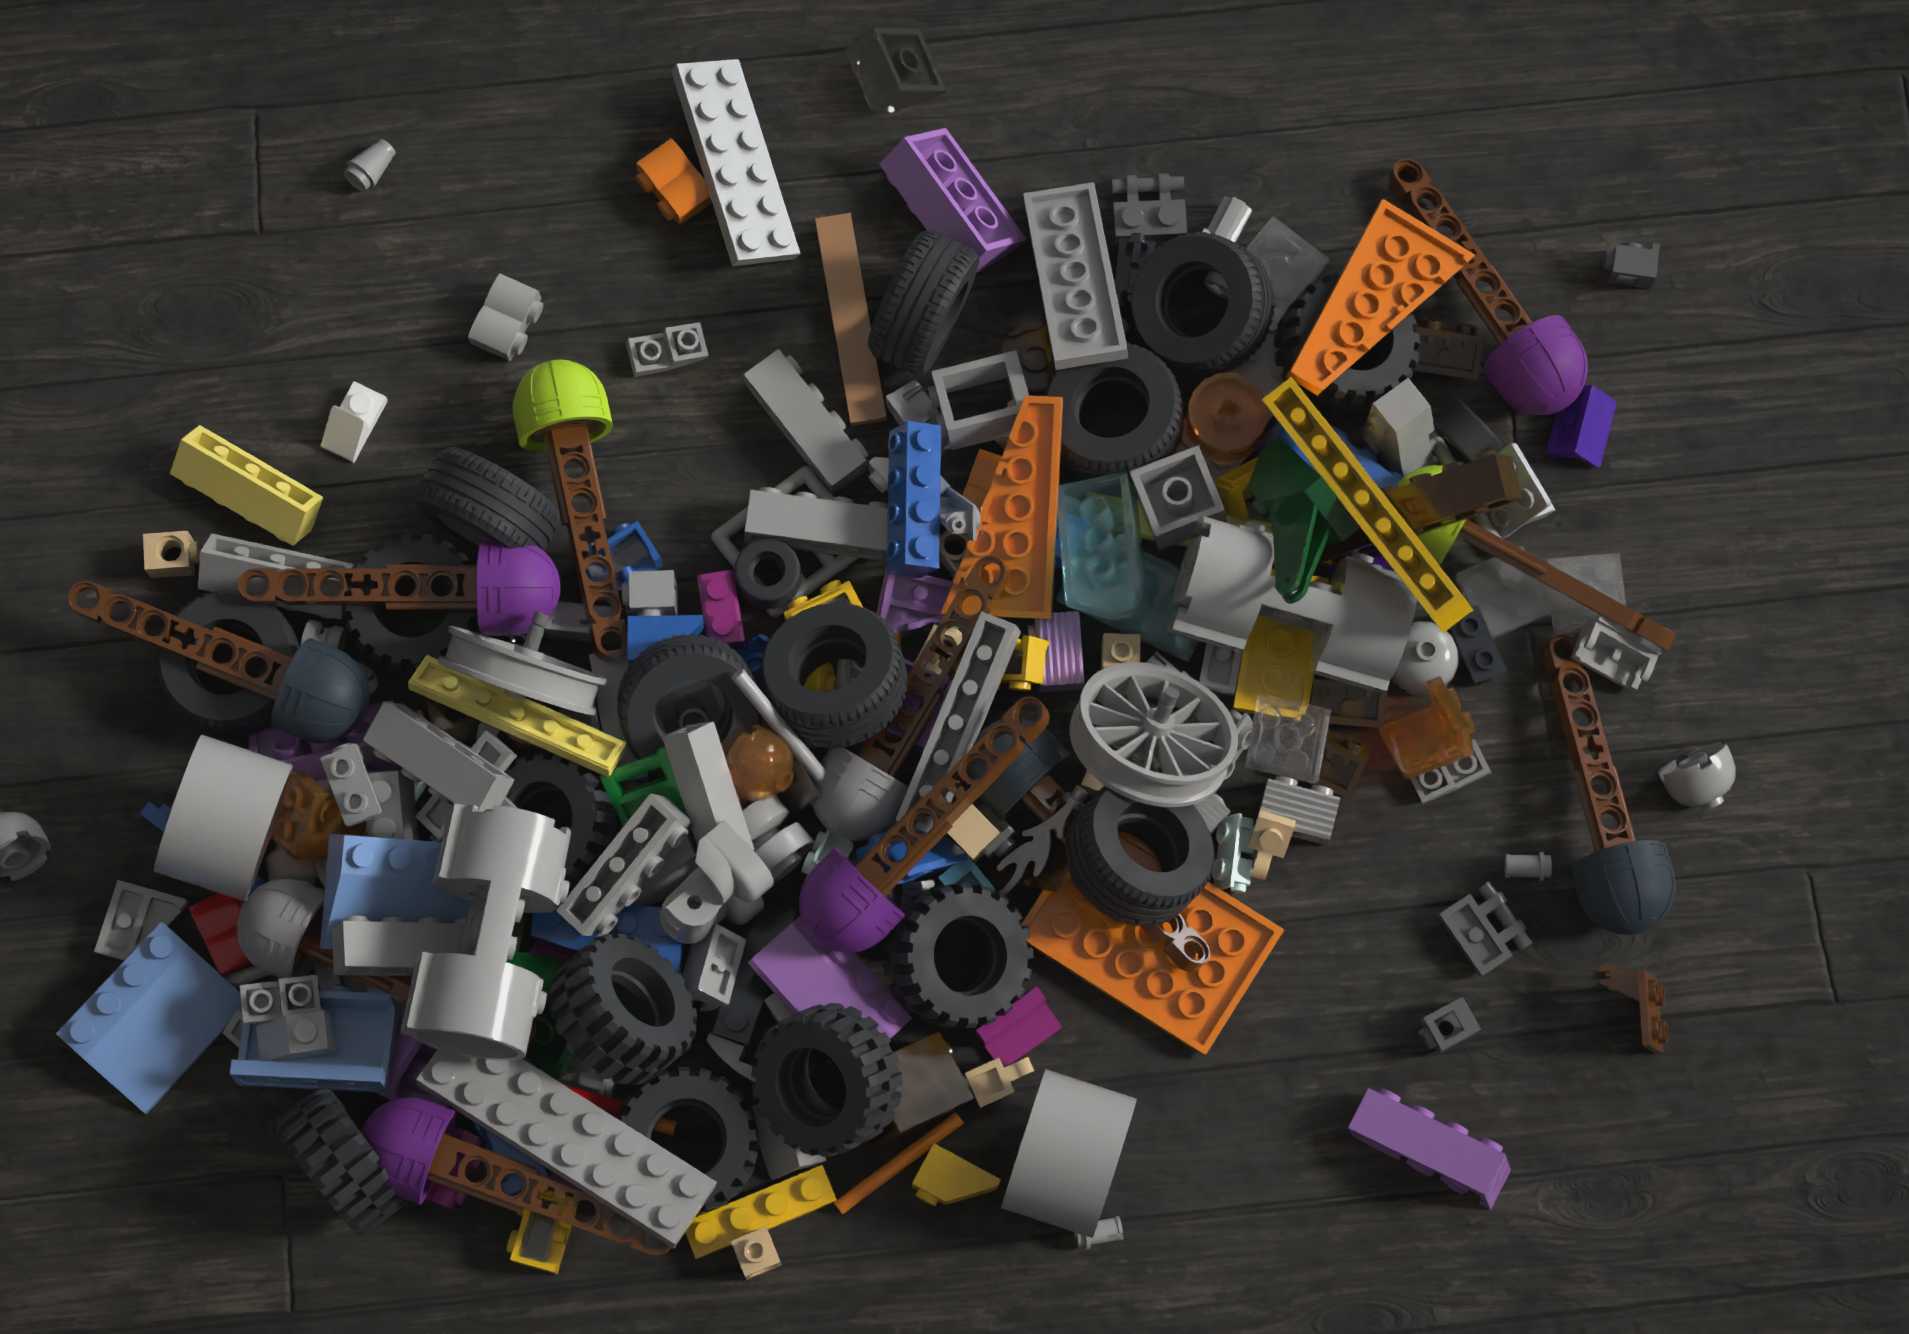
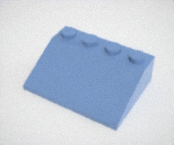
M329 834L320 948L333 949L332 930L344 921V918L350 916H365L367 921L381 922V919L386 917H403L404 922L418 923L419 919L429 917L440 918L441 923H454L455 920L467 918L470 907L469 901L452 895L441 886L432 885L441 842Z
M161 922L56 1034L139 1109L147 1114L223 1033L235 1011L241 1007L240 992L169 927Z

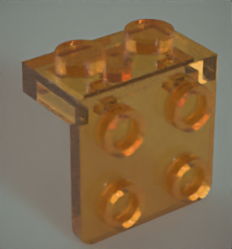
M1440 676L1426 681L1431 707L1384 724L1383 728H1379L1380 737L1404 778L1410 779L1474 754L1471 733L1475 732L1472 718L1467 711L1461 712V704L1454 688L1448 689Z
M292 772L287 788L284 791L282 804L270 838L294 860L327 859L329 834L363 836L367 823L363 821L352 827L345 825L332 789H323L305 772Z

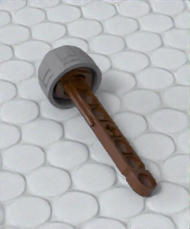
M992 555L984 556L975 563L965 580L968 585L959 590L907 678L908 686L905 699L911 692H921L924 697L923 706L917 711H909L905 707L904 700L903 705L893 720L880 732L865 740L856 755L843 747L829 748L820 764L826 770L825 778L820 785L814 779L812 780L811 800L818 819L833 834L847 840L867 841L868 837L889 831L897 823L895 819L909 787L895 779V776L941 702L943 696L940 694L963 657L981 611L989 614L991 611V600L997 601L1008 582L1009 570L998 557ZM989 564H996L1001 569L1000 578L994 583H985L981 577L982 570ZM969 596H977L982 602L980 611L975 615H966L962 610V604ZM950 628H959L962 632V640L955 647H947L943 642L944 633ZM937 646L946 654L952 655L949 661L944 656L941 658L938 667L942 672L939 676L933 674L930 678H927L929 672L925 669L928 663L934 665L941 656L934 651ZM894 723L901 724L905 730L903 739L898 743H889L886 739L887 728ZM880 742L883 746L895 752L890 756L884 750L877 748L878 743Z
M292 879L270 881L255 889L247 897L246 902L243 903L237 920L238 941L248 960L259 969L279 979L307 976L317 961L333 968V949L320 948L325 890L317 888L312 884ZM349 975L407 1002L412 976ZM532 1022L527 1049L531 1047L536 1032V1024Z

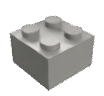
M1199 445L1130 471L1133 488L1158 550L1200 535L1194 533V528L1201 516L1227 523L1224 506Z

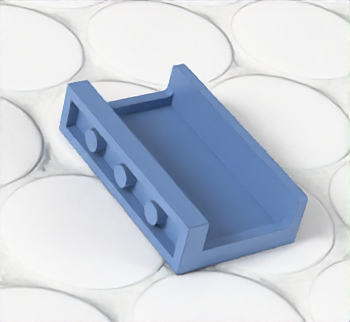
M342 986L330 987L329 991L319 990L321 1011L324 1010L333 1016L336 1054L280 1062L260 1061L256 1026L263 1023L243 1025L238 1060L232 1059L230 1075L237 1085L300 1089H316L327 1086L330 1090L388 1093L399 1004L393 995L377 988H369L366 990V993L352 992L351 989Z

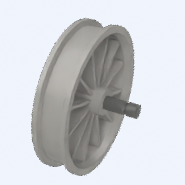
M537 611L534 613L532 625L529 627L523 646L484 636L467 629L449 626L448 632L452 634L448 650L446 655L439 656L437 661L450 669L504 688L503 692L522 699H525L527 696L588 715H596L597 709L593 707L598 688L600 685H606L608 680L598 674L538 652L549 615Z
M1120 663L1106 667L1094 674L1082 690L1079 703L1072 714L1069 726L1071 743L1077 757L1097 780L1127 798L1160 807L1189 806L1212 796L1221 786L1226 776L1227 768L1233 761L1238 748V733L1234 720L1228 709L1215 694L1198 681L1181 672L1150 663ZM1120 694H1126L1128 700H1126V699H1125L1123 696H1121ZM1145 696L1158 699L1156 708L1150 709ZM1096 700H1098V701H1099L1102 705H1104V706L1095 704V703H1093V702H1095ZM1174 706L1180 709L1175 713L1171 714ZM1190 717H1192L1195 721L1198 722L1181 724ZM1092 723H1093V724H1096V725H1099V726H1102V727H1096V728H1094V726L1092 725ZM1212 740L1214 744L1205 741ZM1126 744L1116 752L1108 746ZM1137 754L1140 758L1144 759L1143 768L1127 759ZM1151 760H1158L1164 774L1149 770ZM1204 762H1207L1215 766L1211 769ZM1179 767H1180L1182 770H1184L1188 775H1187V776H1183L1182 773H1181V771H1180V769H1179Z

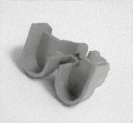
M725 820L699 840L695 863L699 867L667 896L659 914L660 926L666 934L677 942L692 944L703 940L713 925L721 922L724 917L731 923L740 926L749 922L764 909L761 895L774 885L771 872L762 859Z

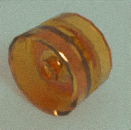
M1218 373L1204 379L1193 391L1185 417V433L1191 446L1199 445L1203 457L1216 463H1235L1249 457L1259 446L1268 421V407L1262 400L1265 396L1261 388L1250 378L1237 373Z

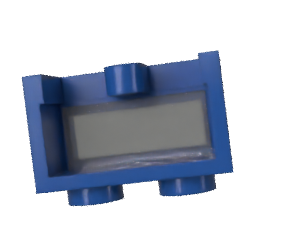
M638 521L632 525L624 523L610 533L611 537L607 541L618 593L622 591V583H629V572L656 571L663 566L660 555ZM593 543L588 545L589 553L586 558L593 556ZM592 565L586 568V575L591 581L599 583L605 580V572L601 567ZM598 600L600 604L605 602V600Z

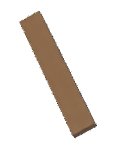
M851 213L815 218L851 426L887 421L877 360L867 344L871 326Z

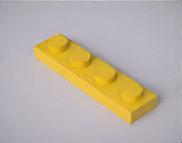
M821 1165L695 1217L685 1233L697 1260L731 1246V1241L763 1227H767L768 1230L832 1204L837 1199L824 1167Z

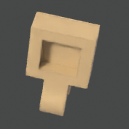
M1260 809L1248 845L1249 848L1258 850L1250 876L1265 880L1272 856L1284 858L1296 820Z
M1028 1057L1005 1068L1000 1058H997L966 1072L965 1075L981 1108L1014 1093L1011 1081L1033 1072L1034 1069Z

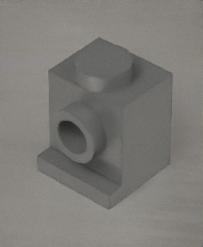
M1625 242L1621 245L1616 244L1614 250L1606 249L1603 270L1608 271L1607 283L1650 289L1657 275L1660 244L1653 243L1650 249H1645L1641 244Z
M1461 997L1424 1017L1420 1021L1423 1028L1418 1030V1033L1428 1050L1435 1048L1437 1053L1440 1054L1473 1037L1481 1028L1466 1001ZM1441 1023L1449 1024L1452 1029L1451 1035H1442L1439 1031V1025Z

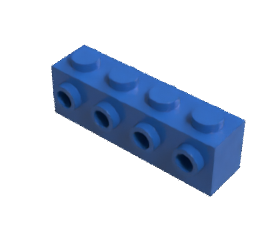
M906 421L889 432L887 574L922 578L939 569L941 425Z

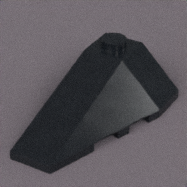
M762 897L764 909L749 922L741 925L735 932V934L745 938L746 943L729 1005L726 1007L721 1005L711 1011H700L702 1001L694 1000L692 1008H695L697 1013L695 1033L707 1037L711 1033L742 1045L747 1050L751 1049L765 1008L764 1000L768 998L771 990L748 962L795 920L798 911L797 908Z

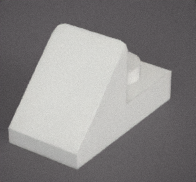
M354 381L341 406L333 405L331 408L321 447L354 463L388 401L386 396Z

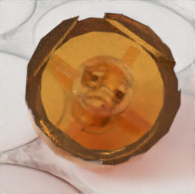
M756 724L752 727L756 728L757 731H754L751 735L744 732L739 736L726 757L737 796L747 801H765L772 798L780 791L786 790L793 779V753L788 744L774 730L765 725Z

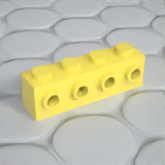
M201 425L181 439L170 471L171 475L183 481L187 486L197 489L212 498L216 503L228 507L243 516L247 521L257 524L274 534L279 540L287 542L292 546L311 532L323 500L321 495Z

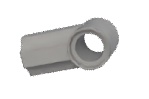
M1225 196L1214 214L1208 229L1204 228L1202 232L1220 235L1236 243L1251 215L1252 209L1245 202L1235 197Z

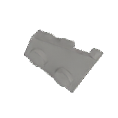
M118 880L94 952L125 961L161 922L168 927L187 908L189 901Z

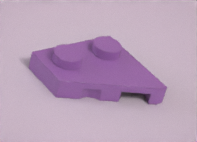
M886 567L876 614L887 622L893 633L940 622L945 615L940 613L947 600L953 581L927 575L922 578L887 574Z

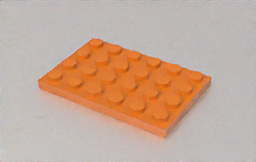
M1118 832L1123 849L1134 862L1150 871L1162 872L1156 854L1147 843L1130 833ZM1072 876L1058 891L1043 890L1021 926H1028L1031 935L1030 938H1026L1027 945L1033 947V949L1204 1057L1284 931L1283 928L1208 882L1180 915L1184 918L1187 928L1192 926L1206 941L1210 949V958L1198 971L1186 972L1180 969L1164 952L1165 947L1155 943L1140 926L1116 921L1099 912L1084 898L1076 887ZM1168 922L1159 924L1164 931L1172 933V927ZM1184 946L1187 956L1193 960H1198L1195 950Z

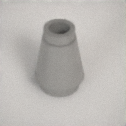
M379 139L377 143H374L347 162L348 168L344 171V176L359 191L365 192L368 188H374L392 160V157L396 154L394 148L385 140Z

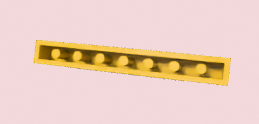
M1290 377L1262 400L1294 440L1315 470L1323 477L1340 502L1439 629L1444 633L1472 612V607L1295 380Z

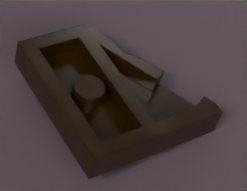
M1032 824L1028 829L1036 827V825ZM1021 835L1015 841L1017 843L1015 847L1002 859L999 858L984 873V876L991 884L1006 886L1016 871L1017 864L1012 862L1001 871L997 870V866L1012 851L1027 842L1033 841L1034 837ZM1051 838L1050 855L1040 875L1036 877L1033 875L1035 862L1030 861L1024 875L1014 887L1058 891L1071 877L1067 866L1065 847Z

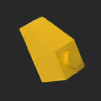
M933 1144L912 1183V1187L918 1190L915 1195L917 1198L935 1207L938 1201L947 1205L997 1190L1001 1179L946 1149Z

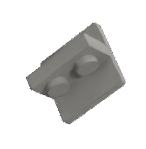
M1516 443L1507 445L1497 454L1512 457L1522 500L1486 512L1502 539L1509 537L1523 525L1544 518L1555 511L1549 497Z

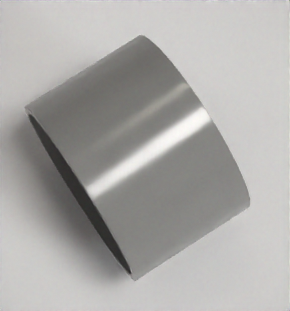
M201 735L191 755L172 806L156 857L154 872L246 902L276 823L293 765Z
M1046 1069L1001 1208L1093 1238L1121 1154L1137 1098Z

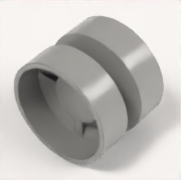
M769 793L761 797L742 811L755 849L753 851L766 864L774 879V883H776L800 864L802 858L810 851L815 841L799 822L791 824L780 831L778 830L789 816L790 811L775 793Z

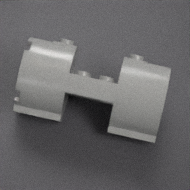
M1205 516L1199 518L1194 528V533L1200 535L1187 546L1172 603L1179 605L1177 612L1172 611L1167 632L1240 652L1245 649L1246 641L1253 629L1257 616L1314 632L1311 652L1312 664L1309 673L1377 693L1387 691L1389 682L1397 669L1405 649L1417 603L1415 596L1394 571L1383 569L1382 566L1374 564V558L1371 556L1352 552L1351 557L1345 556L1340 559L1329 585L1313 581L1301 600L1288 604L1275 589V575L1270 574L1274 559L1273 534L1266 532L1267 526L1251 521H1246L1245 526H1236Z
M455 803L449 809L432 885L441 886L452 895L470 902L460 954L422 952L416 958L400 1031L401 1034L409 1035L430 1047L468 1057L499 1061H514L525 1058L532 1022L537 1014H542L547 992L541 991L543 979H540L531 971L506 963L507 959L512 960L514 956L517 937L511 936L514 923L520 922L523 913H551L559 906V903L564 904L566 901L569 881L564 880L566 868L564 867L571 838V831L568 827H561L558 830L554 828L555 820L552 818L507 806L493 805L492 809L478 812V806L474 804L465 806Z

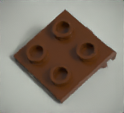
M1612 964L1600 966L1598 971L1600 973L1606 972L1605 976L1610 977L1609 979L1599 980L1603 986L1640 1003L1643 1046L1655 1054H1662L1663 1044L1668 1043L1666 1021H1661L1660 1006H1665L1663 984H1658V979L1646 970L1634 972L1620 970Z

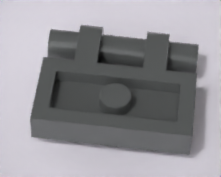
M1169 173L1158 174V177L1137 178V175H1126V179H1112V194L1126 193L1127 202L1113 203L1115 241H1119L1120 238L1130 239L1132 233L1145 234V240L1177 238L1181 234L1185 235L1187 233L1185 199L1171 200L1170 191H1184V176L1170 177ZM1158 192L1159 200L1139 201L1138 193Z
M1490 881L1478 889L1485 899V902L1478 906L1474 898L1469 894L1438 915L1480 978L1513 956L1505 945L1508 941L1513 940L1520 951L1532 944V941L1525 933L1526 926L1521 919L1516 920L1505 904L1508 900L1502 892L1498 893ZM1491 912H1494L1505 928L1500 933L1496 932L1486 917Z

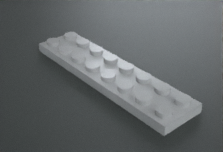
M438 1049L416 1079V1085L672 1248H675L716 1187L717 1182L524 1059L514 1061L488 1060Z

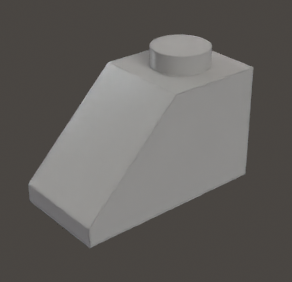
M324 1010L287 1015L256 1026L260 1061L280 1062L337 1053L333 1016Z

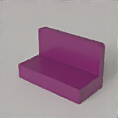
M1038 987L1013 1003V1009L1005 1016H996L995 1022L982 1025L976 1030L975 1035L993 1060L1000 1058L1004 1068L1016 1062L1061 1029V1024L1046 1005V998Z

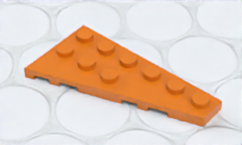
M1382 199L1372 214L1286 377H1292L1296 383L1318 396L1463 268L1475 254Z
M1024 397L1009 435L1007 446L995 471L993 482L981 507L980 527L976 529V541L969 539L965 554L952 582L953 585L940 614L947 612L959 590L968 585L965 580L975 563L984 556L992 555L998 557L1007 566L1009 579L997 601L991 600V611L989 614L995 617L1052 619L1063 411L1062 397ZM996 564L985 566L981 573L982 580L985 583L996 582L1000 578L1001 569ZM977 596L967 597L962 604L964 614H977L982 606L981 599Z

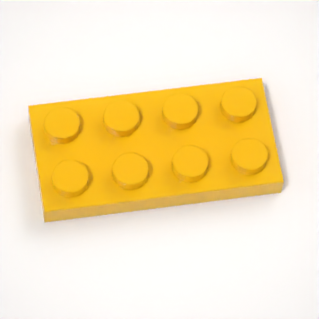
M1271 568L1270 574L1275 575V569ZM1312 576L1309 585L1313 581L1328 585L1329 578ZM1257 616L1253 629L1246 641L1245 649L1242 651L1233 710L1305 723L1314 675L1309 673L1312 664L1311 652L1314 632Z

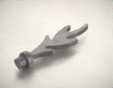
M1077 785L1071 793L1066 792L1062 797L1066 804L1055 815L1040 825L1022 832L1023 836H1033L1034 839L1012 851L997 866V870L1001 871L1012 862L1017 864L1013 877L998 893H1001L1003 896L1007 894L1022 878L1030 861L1035 862L1033 875L1035 877L1040 875L1051 851V830L1053 828L1056 829L1059 839L1064 837L1065 824L1073 808L1080 812L1085 806L1082 802L1089 794L1083 788Z

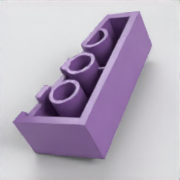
M1368 1088L1348 1127L1353 1137L1396 1160H1399L1401 1155L1408 1158L1406 1163L1414 1168V1170L1426 1176H1433L1435 1172L1440 1174V1180L1447 1184L1448 1188L1461 1195L1470 1190L1480 1196V1205L1489 1210L1492 1209L1511 1171L1505 1153L1501 1152L1503 1149L1501 1145L1484 1137L1481 1142L1467 1136L1469 1131L1455 1122L1448 1121L1447 1125H1444L1434 1120L1435 1114L1424 1107L1414 1105L1413 1109L1399 1103L1401 1098L1386 1089L1381 1088L1378 1093Z

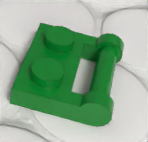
M665 746L658 748L657 753L615 768L610 777L600 774L604 788L623 827L649 794L666 796L683 812H686ZM661 767L666 775L626 791L623 790L621 782Z

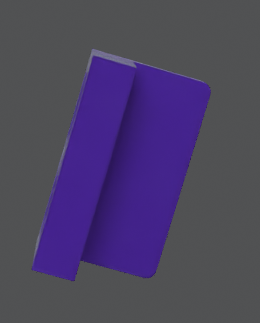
M1584 385L1575 401L1563 410L1556 412L1546 453L1554 458H1579L1592 468H1599L1609 436L1616 401L1595 386Z

